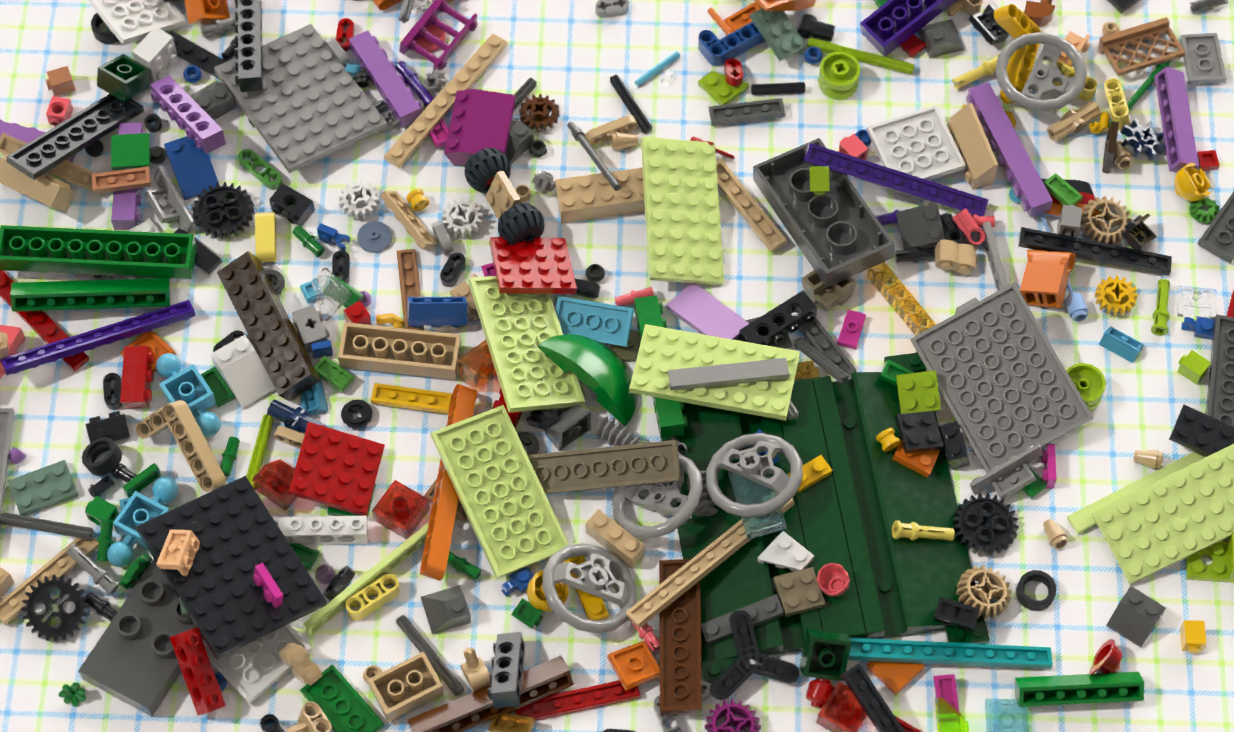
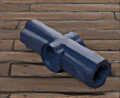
M276 399L270 403L267 409L268 415L280 420L286 428L294 431L299 430L305 433L308 422L327 427L325 424L309 417L308 412L304 408L297 407L293 409Z

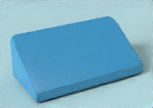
M1112 326L1106 330L1099 343L1100 346L1131 363L1135 361L1144 347L1143 343Z
M322 379L300 395L303 408L308 412L309 416L329 411Z

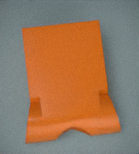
M1027 250L1028 262L1020 287V293L1028 306L1062 308L1068 275L1075 265V253Z

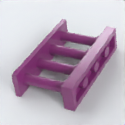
M434 0L400 42L399 52L406 55L409 50H413L434 64L433 70L438 69V71H442L447 65L449 57L469 32H474L477 28L478 14L474 13L468 19L449 7L447 0ZM440 12H445L465 26L458 32L438 19L437 15ZM434 24L454 37V40L450 45L446 44L427 31L428 26ZM419 37H424L444 50V52L438 58L419 46L416 41Z

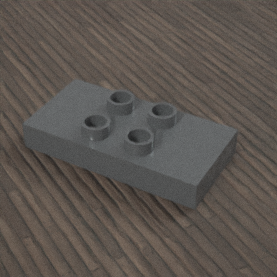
M817 138L754 165L753 181L827 288L894 258L895 243L846 175L829 170V191H825L824 195H814V192H810L809 167L816 166L803 162L808 144L812 143L827 148L822 140Z
M154 559L78 670L82 680L153 717L182 672L169 637L196 628L190 617L182 618L179 598Z

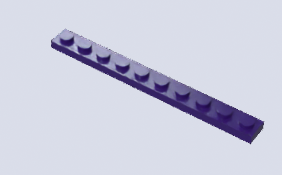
M812 143L808 144L803 161L815 166H829L830 171L928 202L937 203L960 212L967 209L970 215L984 216L989 200Z
M187 300L0 360L7 376L17 374L20 371L36 368L39 365L55 362L68 356H74L87 350H93L106 344H112L125 338H131L144 332H150L163 326L195 317L196 314L192 304Z

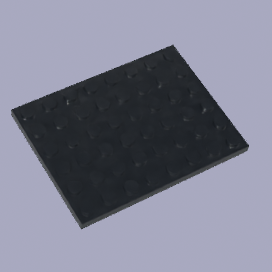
M246 476L136 526L138 534L156 563L170 530H192L200 541L199 549L196 551L192 567L189 569L187 576H182L179 570L161 569V571L198 628L216 660L327 605V601ZM260 563L264 564L283 594V603L277 608L271 602H267L263 593L264 590L261 586L258 587L253 579L255 566Z

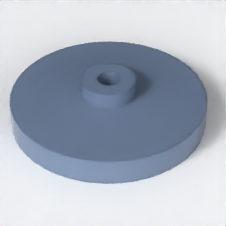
M372 221L364 224L359 229L357 240L359 246L364 251L379 253L389 247L392 241V234L386 224Z

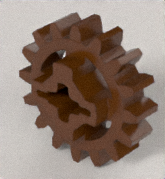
M533 94L532 99L526 97V103H521V108L519 109L520 121L529 126L531 130L536 128L537 132H539L543 128L546 132L548 126L553 128V123H558V117H560L559 105L555 104V99L549 100V95L543 98L542 94H539V97Z

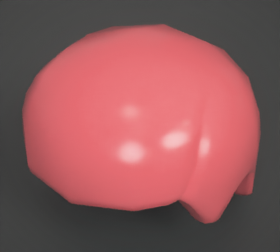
M829 563L819 570L817 583L827 596L837 597L849 588L850 578L842 565Z

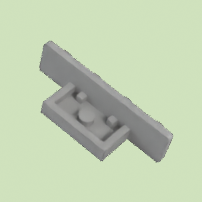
M159 166L154 175V181L158 188L147 190L145 197L160 223L178 221L182 229L189 234L194 225L193 216L187 210L176 187L173 186L169 179V175L162 166Z
M1039 444L1029 446L1023 453L1010 457L1001 466H995L989 473L976 477L969 484L972 492L977 494L992 485L1002 500L1034 482L1036 478L1027 464L1043 455L1041 446Z

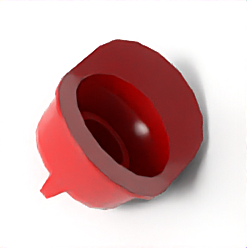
M1109 639L1099 648L1094 656L1093 664L1089 671L1090 675L1097 670L1104 673L1119 671L1123 655L1116 647L1115 640Z

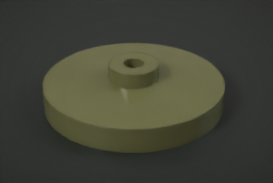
M631 329L627 347L611 345V350L623 362L636 361L641 343L639 332Z

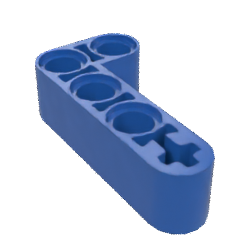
M751 22L720 40L710 30L701 31L698 35V50L709 64L718 67L725 64L727 59H734L766 40L755 24Z

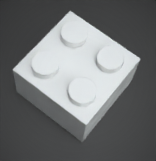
M156 26L132 51L135 61L151 69L150 80L152 82L162 78L166 70L174 65L178 59L173 37Z

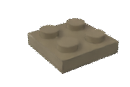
M813 567L773 578L785 617L825 607V601L817 583Z

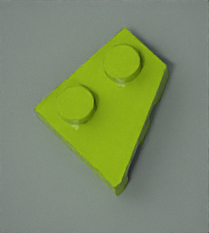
M710 71L698 80V85L719 105L729 104L749 89V84L742 81L740 86L727 84L725 75L715 71Z

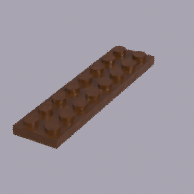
M691 559L659 560V585ZM701 580L659 613L660 714L702 713Z

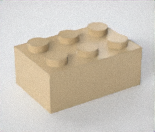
M424 651L368 679L369 689L388 723L444 695L443 685Z

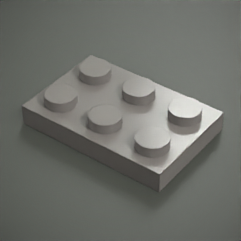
M1181 34L1180 44L1186 52L1183 59L1188 84L1225 83L1227 77L1218 34Z

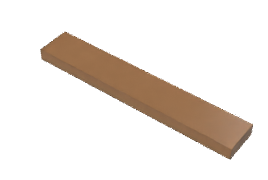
M416 249L397 250L404 328L424 331V325L421 328L408 326L407 297H421Z

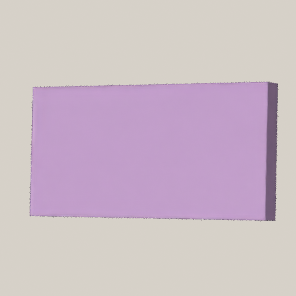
M694 283L689 284L666 304L667 310L698 333L736 340L739 338V330L750 324Z

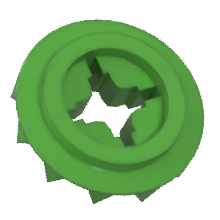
M1208 196L1200 201L1191 202L1189 213L1197 222L1208 224L1214 220L1220 206L1216 204V200H1211ZM1202 206H1205V208H1209L1207 213L1205 212V210H1201Z

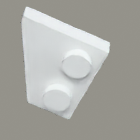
M782 531L762 552L757 561L762 564L764 562L775 564V567L788 568L795 572L805 569L814 559V555Z

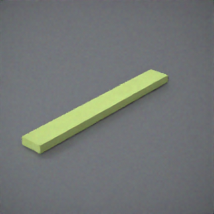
M1194 451L1068 515L1067 520L1078 535L1097 525L1091 515L1092 512L1179 471L1206 456Z
M429 522L337 595L326 606L303 623V627L307 635L311 636L345 609L346 602L350 597L387 575L425 544Z

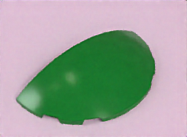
M576 334L553 336L538 345V348L565 373L569 370L572 371L598 395L596 401L621 422L623 426L627 425L636 409L637 394L629 393L632 376L625 363L615 352L594 339Z

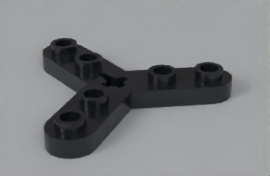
M744 610L734 611L730 615L729 623L738 658L711 684V696L715 700H726L752 674L788 684L797 681L800 673L799 668L791 662L759 653L749 613ZM751 655L752 660L758 662L759 665L750 664V666L748 667V663L745 662V658H749Z

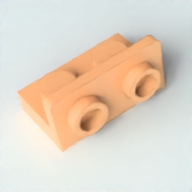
M1069 31L1064 40L1073 44L1080 54L1086 53L1091 45L1089 42L1091 35L1089 34L1083 38ZM1061 52L1058 61L1073 67V62L1064 52Z
M169 531L157 561V566L160 569L179 570L182 576L188 575L200 544L193 531Z

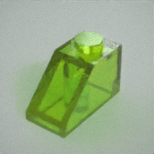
M934 697L937 732H969L968 720H965V717L942 697Z

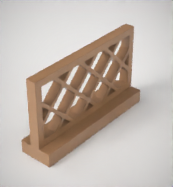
M1167 17L1102 36L1098 45L1099 52L1101 54L1104 53L1117 76L1185 56L1186 53L1169 26L1170 21ZM1168 34L1170 39L1169 41L1159 38V36ZM1146 40L1154 41L1152 46L1142 42ZM1156 42L1166 45L1165 49L1155 47ZM1130 45L1137 46L1135 51L1125 47ZM1172 47L1177 49L1178 52L1172 53L1167 51V49ZM1139 48L1149 50L1148 55L1139 53ZM1117 50L1120 53L1116 56L1111 54L1110 51ZM1152 52L1161 54L1162 56L1159 58H1155L1150 55ZM1122 54L1132 55L1131 60L1122 58ZM1135 57L1144 59L1145 61L1142 63L1134 62ZM1121 62L1127 64L1128 67L1120 69L1117 64Z

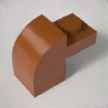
M1026 0L1024 14L1038 27H1043L1052 20L1055 5H1052V0H1040V2Z

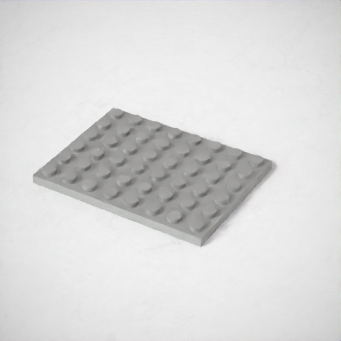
M312 24L263 45L262 91H240V85H236L235 74L238 73L235 69V61L238 59L234 58L214 67L216 75L233 95V98L289 174L387 128L385 119L356 81L353 80L349 72L345 71L343 64L339 62L338 58L329 49V46L325 44L323 38Z
M1014 282L910 339L927 371L936 370L939 392L955 420L958 421L959 427L986 474L993 467L1006 463L1010 457L1023 453L1029 446L1039 444L1042 448L1094 419Z

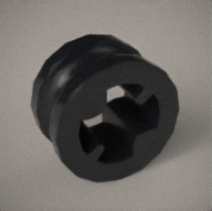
M150 114L144 119L148 132L156 133L161 130L162 122L158 115Z

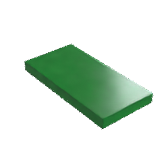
M333 664L322 672V676L312 685L306 684L300 689L302 695L309 702H314L321 708L335 732H378L385 726V723Z

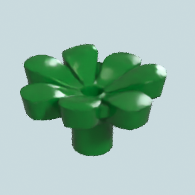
M73 682L71 686L64 684L58 694L60 698H64V703L69 704L72 701L74 707L79 706V701H86L85 689L80 688V684L77 682Z

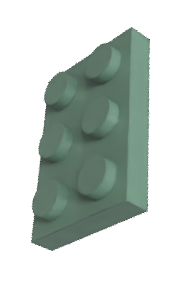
M762 8L749 16L779 61L791 57L808 47L784 11H766Z
M65 459L8 480L19 514L23 516L79 496Z

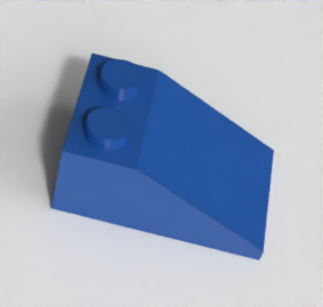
M186 136L164 144L184 201L197 197L198 194L202 195L203 189L209 191V185L216 188V183L219 182L209 154H206L201 148L198 149L193 139H189Z

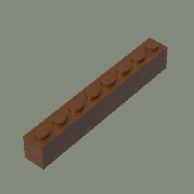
M558 656L523 671L520 706L495 708L493 700H489L488 688L491 687L489 685L407 719L411 732H463L571 687L574 683L570 669L562 656Z

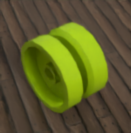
M833 52L826 55L821 61L818 77L819 89L825 96L835 100H843L851 97L857 91L861 71L857 59L845 52Z
M1078 363L1072 365L1066 371L1091 412L1098 407L1106 387L1104 374L1092 364Z

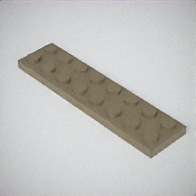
M677 440L527 455L545 494L680 481Z

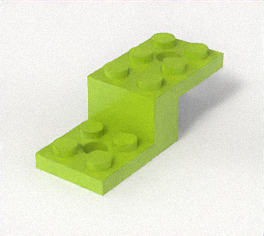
M1232 532L1227 542H1218L1185 558L1186 580L1234 583V532ZM1202 557H1208V558H1210L1211 561H1212V564H1210V565L1204 564V563L1202 562L1201 558H1202Z

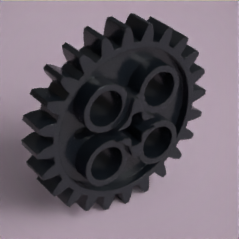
M224 182L223 186L220 187L219 183H216V188L209 185V191L203 189V195H197L198 200L193 201L195 207H192V216L196 227L199 226L200 232L205 230L206 236L212 233L213 239L217 235H220L221 240L224 235H227L230 239L232 233L238 236V230L245 232L243 226L249 227V221H253L252 215L255 214L254 203L251 195L247 194L246 189L242 191L240 185L235 188L234 183H231L228 187L226 182Z
M979 493L977 499L971 495L969 500H963V505H958V510L955 511V518L952 521L955 524L953 529L958 532L956 538H962L960 545L968 544L967 551L974 548V554L979 550L982 556L985 555L986 551L989 552L990 556H993L994 550L1001 554L1002 549L1007 550L1009 545L1013 544L1018 534L1016 532L1019 528L1016 525L1018 518L1013 517L1015 511H1009L1010 504L1003 505L1005 499L997 501V495L991 499L989 493L983 498L981 493ZM986 509L990 514H986L982 510ZM971 520L975 525H971L967 521ZM995 524H1000L1004 528H998ZM981 535L987 536L989 540L983 539Z
M53 574L52 580L48 576H44V583L37 580V587L30 585L33 591L32 593L25 592L29 598L28 600H22L23 603L27 604V607L22 608L21 611L27 612V615L23 616L22 619H29L26 627L33 626L31 633L34 634L39 631L38 638L46 635V641H50L53 636L54 641L58 642L59 636L63 640H67L66 634L74 637V629L81 631L78 625L79 623L86 624L82 618L89 616V614L84 612V609H88L90 606L84 604L89 598L81 596L85 590H77L80 586L79 583L72 585V578L65 582L64 575L58 580L57 575ZM54 588L60 590V595L57 599H52L50 595ZM68 594L69 597L65 599L62 603H60L63 600L64 596ZM69 602L75 604V609L71 613H67L65 609ZM43 603L46 609L43 614L39 615L36 612V607ZM53 604H59L58 612L53 611ZM50 614L47 620L43 622V618ZM55 617H59L61 621L58 628L51 626V621Z

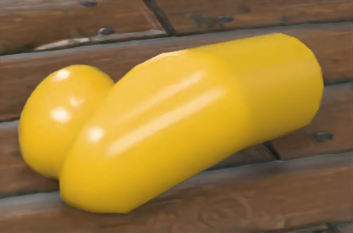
M1102 112L1099 122L1094 124L1091 122L1089 124L1090 132L1099 134L1107 130L1110 114Z
M394 313L376 316L378 325L390 323L394 328L404 329L403 319Z

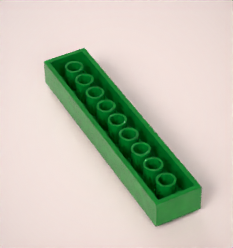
M1 225L0 270L192 279L196 254L194 234Z

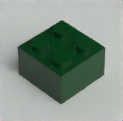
M125 54L98 67L97 87L123 102L150 88L151 69Z
M807 629L799 666L803 676L844 681L841 674L846 672L852 644L849 636L844 633Z

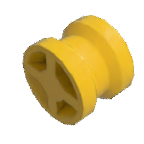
M421 188L412 190L406 196V200L409 204H412L411 208L414 212L424 210L430 203L429 199L424 197V192Z
M888 428L876 436V440L882 444L884 452L894 449L901 443L900 439L895 437L893 428Z

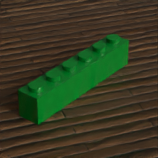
M1139 671L1095 673L1091 675L1015 677V699L1019 707L1144 701V680Z

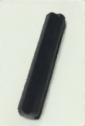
M805 82L751 85L752 95L804 93L806 91Z

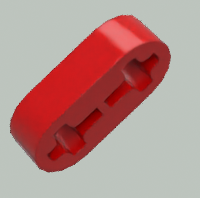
M343 18L338 22L335 38L345 52L350 50L349 38L354 37L355 32L354 22L349 18ZM346 25L349 26L347 27V32L344 31ZM343 38H346L347 42L345 44H341L343 43Z
M731 58L725 61L724 75L727 84L731 86H740L742 84L744 74L742 64L737 59Z

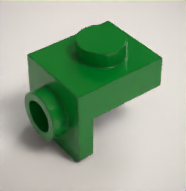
M524 598L520 600L511 614L529 628H532L533 625L538 627L544 618L541 616L543 611L535 609Z

